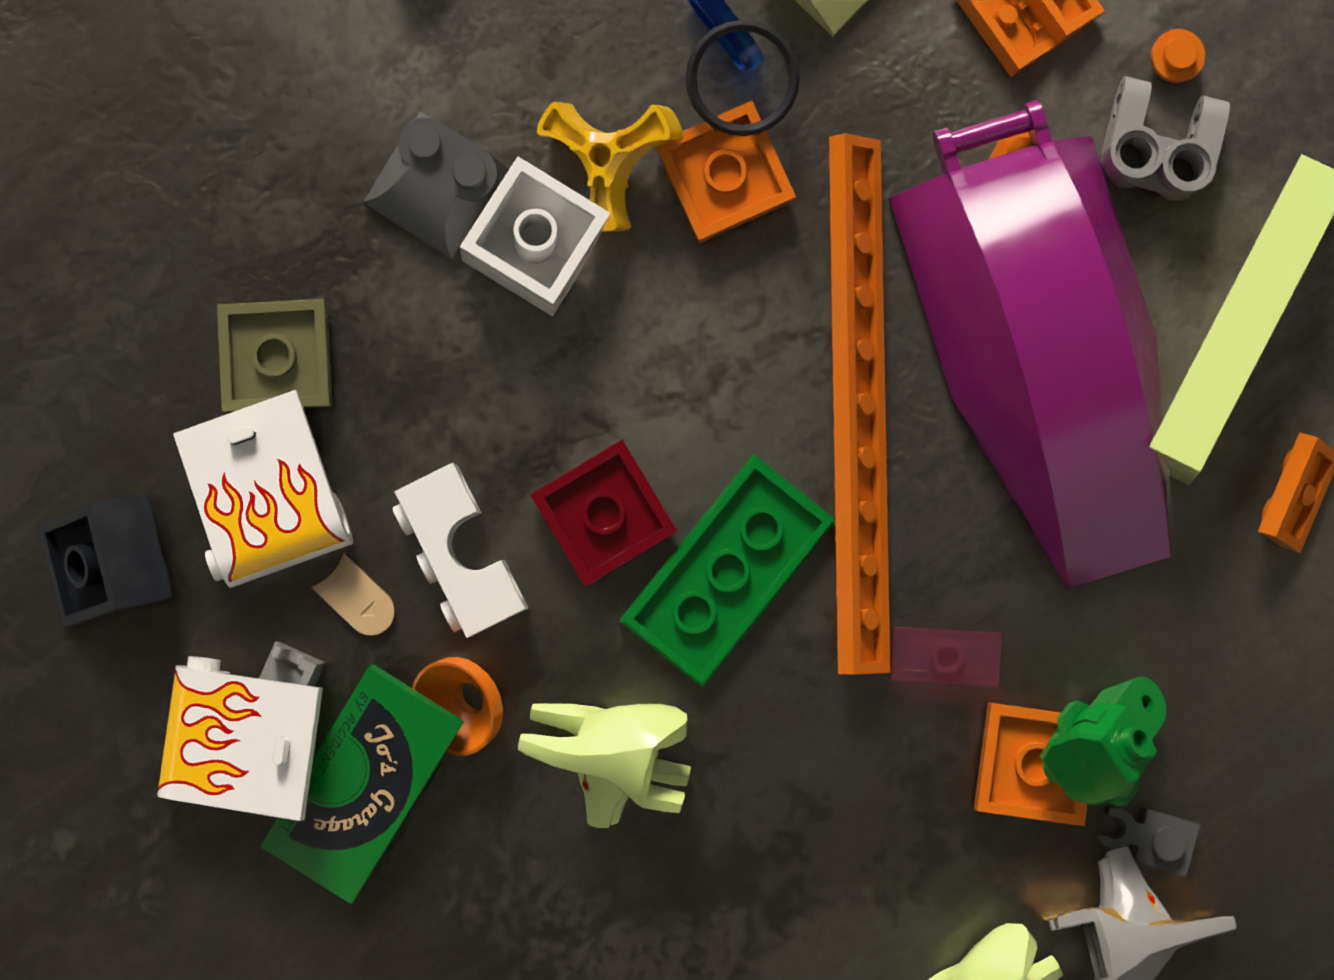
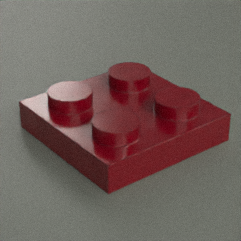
M623 439L530 494L585 587L678 532Z

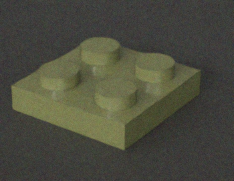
M325 299L217 304L222 412L232 413L293 390L298 391L304 409L333 407L328 302Z

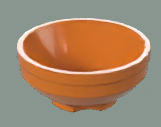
M447 657L427 665L419 672L414 680L412 689L465 721L446 753L457 756L470 755L483 749L495 738L503 720L502 701L494 681L479 665L467 659ZM464 683L472 684L481 693L483 699L481 710L472 708L463 697Z

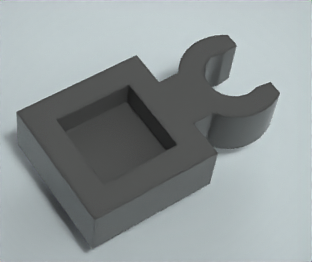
M1105 806V814L1119 818L1121 830L1117 835L1111 837L1098 833L1096 837L1098 842L1112 849L1126 847L1131 844L1133 845L1131 854L1136 863L1184 877L1187 876L1200 824L1147 808H1143L1140 822H1136L1128 811L1117 806Z

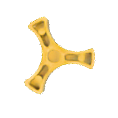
M553 102L542 115L537 127L538 135L555 138L565 143L581 159L589 179L587 186L590 187L589 200L611 213L602 232L626 231L631 228L625 205V191L628 188L627 181L638 160L656 146L683 140V130L672 109L667 106L654 104L649 106L645 114L630 127L613 133H604L586 123L578 114L574 105Z

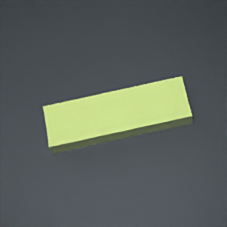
M1302 154L1296 163L1149 446L1166 463L1170 470V477L1190 485L1203 468L1334 215L1333 168Z

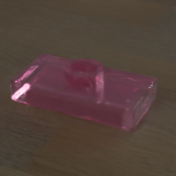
M892 626L891 673L889 680L999 687L1002 633Z

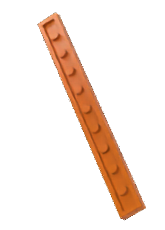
M843 133L829 137L838 674L858 675L891 673L881 140Z

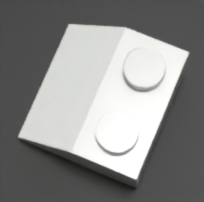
M517 157L460 245L461 258L464 263L553 317L582 271L611 213L522 158Z

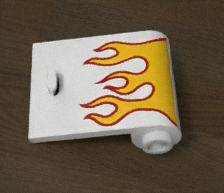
M297 390L173 433L211 546V550L205 552V557L215 581L224 580L227 586L232 588L353 544V536L348 519L339 498L331 490ZM253 435H256V436H255L253 439H251V440L245 441V442L240 443V444H237V445H233V444L238 443V442H240V441L249 439V438H251Z
M188 656L187 666L177 665L175 668L157 796L169 800L297 821L305 820L323 688L232 675L228 671L220 670L221 660Z

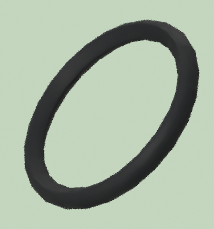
M737 20L726 22L713 28L699 40L692 50L687 63L685 80L688 97L694 110L703 121L714 129L728 135L749 136L771 129L784 119L792 108L798 94L800 74L798 61L792 47L781 34L757 21ZM740 31L754 32L774 43L785 59L789 76L785 97L777 110L766 119L747 125L731 124L712 114L703 103L697 86L698 66L707 48L718 38Z

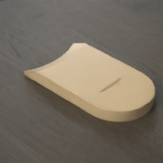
M343 553L340 563L331 575L322 582L311 586L320 597L361 634H381L394 621L395 605L391 597L345 553Z

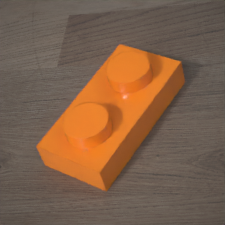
M1299 432L1293 448L1284 458L1282 474L1273 496L1266 502L1263 508L1262 522L1258 529L1259 533L1282 548L1301 553L1334 474L1333 448L1318 437Z

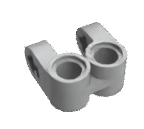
M1124 76L1114 99L1100 155V163L1105 179L1110 184L1119 188L1139 187L1158 192L1160 196L1170 201H1183L1191 198L1208 185L1216 173L1229 118L1230 103L1201 96L1195 106L1185 139L1175 140L1159 136L1154 130L1143 126L1151 95V82ZM1122 146H1131L1138 150L1142 157L1141 168L1126 166L1120 156V148ZM1174 159H1183L1192 166L1194 172L1192 182L1183 181L1174 174L1172 168Z

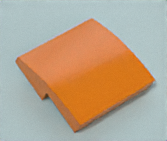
M956 0L1011 78L1068 40L1105 12L1098 0Z

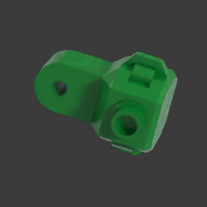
M1137 677L1102 690L1091 705L1078 700L1070 702L1058 716V727L1039 756L1043 761L1044 773L1048 780L1055 785H1060L1072 801L1096 806L1104 803H1110L1118 807L1128 805L1139 789L1138 781L1142 777V773L1158 751L1153 745L1152 739L1166 719V703L1158 686L1149 678Z

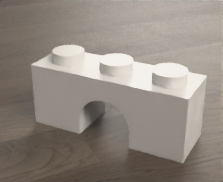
M451 463L394 491L400 504L392 507L394 514L406 536L415 533L424 551L416 555L418 563L430 584L439 581L447 597V600L440 603V606L454 633L462 629L466 638H469L528 609L505 560H500L480 570H472L462 565L454 554L453 537L458 527L465 521L481 514L458 465Z

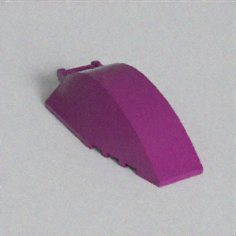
M1038 100L1023 104L1022 111L951 133L948 128L933 131V143L943 174L890 197L889 204L951 401L959 414L962 413L978 439L979 447L986 458L989 457L999 473L1013 502L1016 501L1033 529V535L1065 587L1071 588L1171 557L1165 462L1149 447L1162 423L1157 338L1092 136L1052 140L1042 105ZM1025 132L1029 133L1032 143L1031 147L963 168L960 166L957 153Z

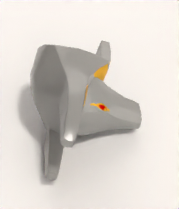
M1128 846L1105 853V857L1098 861L1101 881L1100 905L1098 908L1071 911L1047 920L1049 932L1080 925L1083 926L1096 978L1094 980H1153L1178 948L1237 929L1234 916L1189 922L1173 921L1159 898L1147 885Z

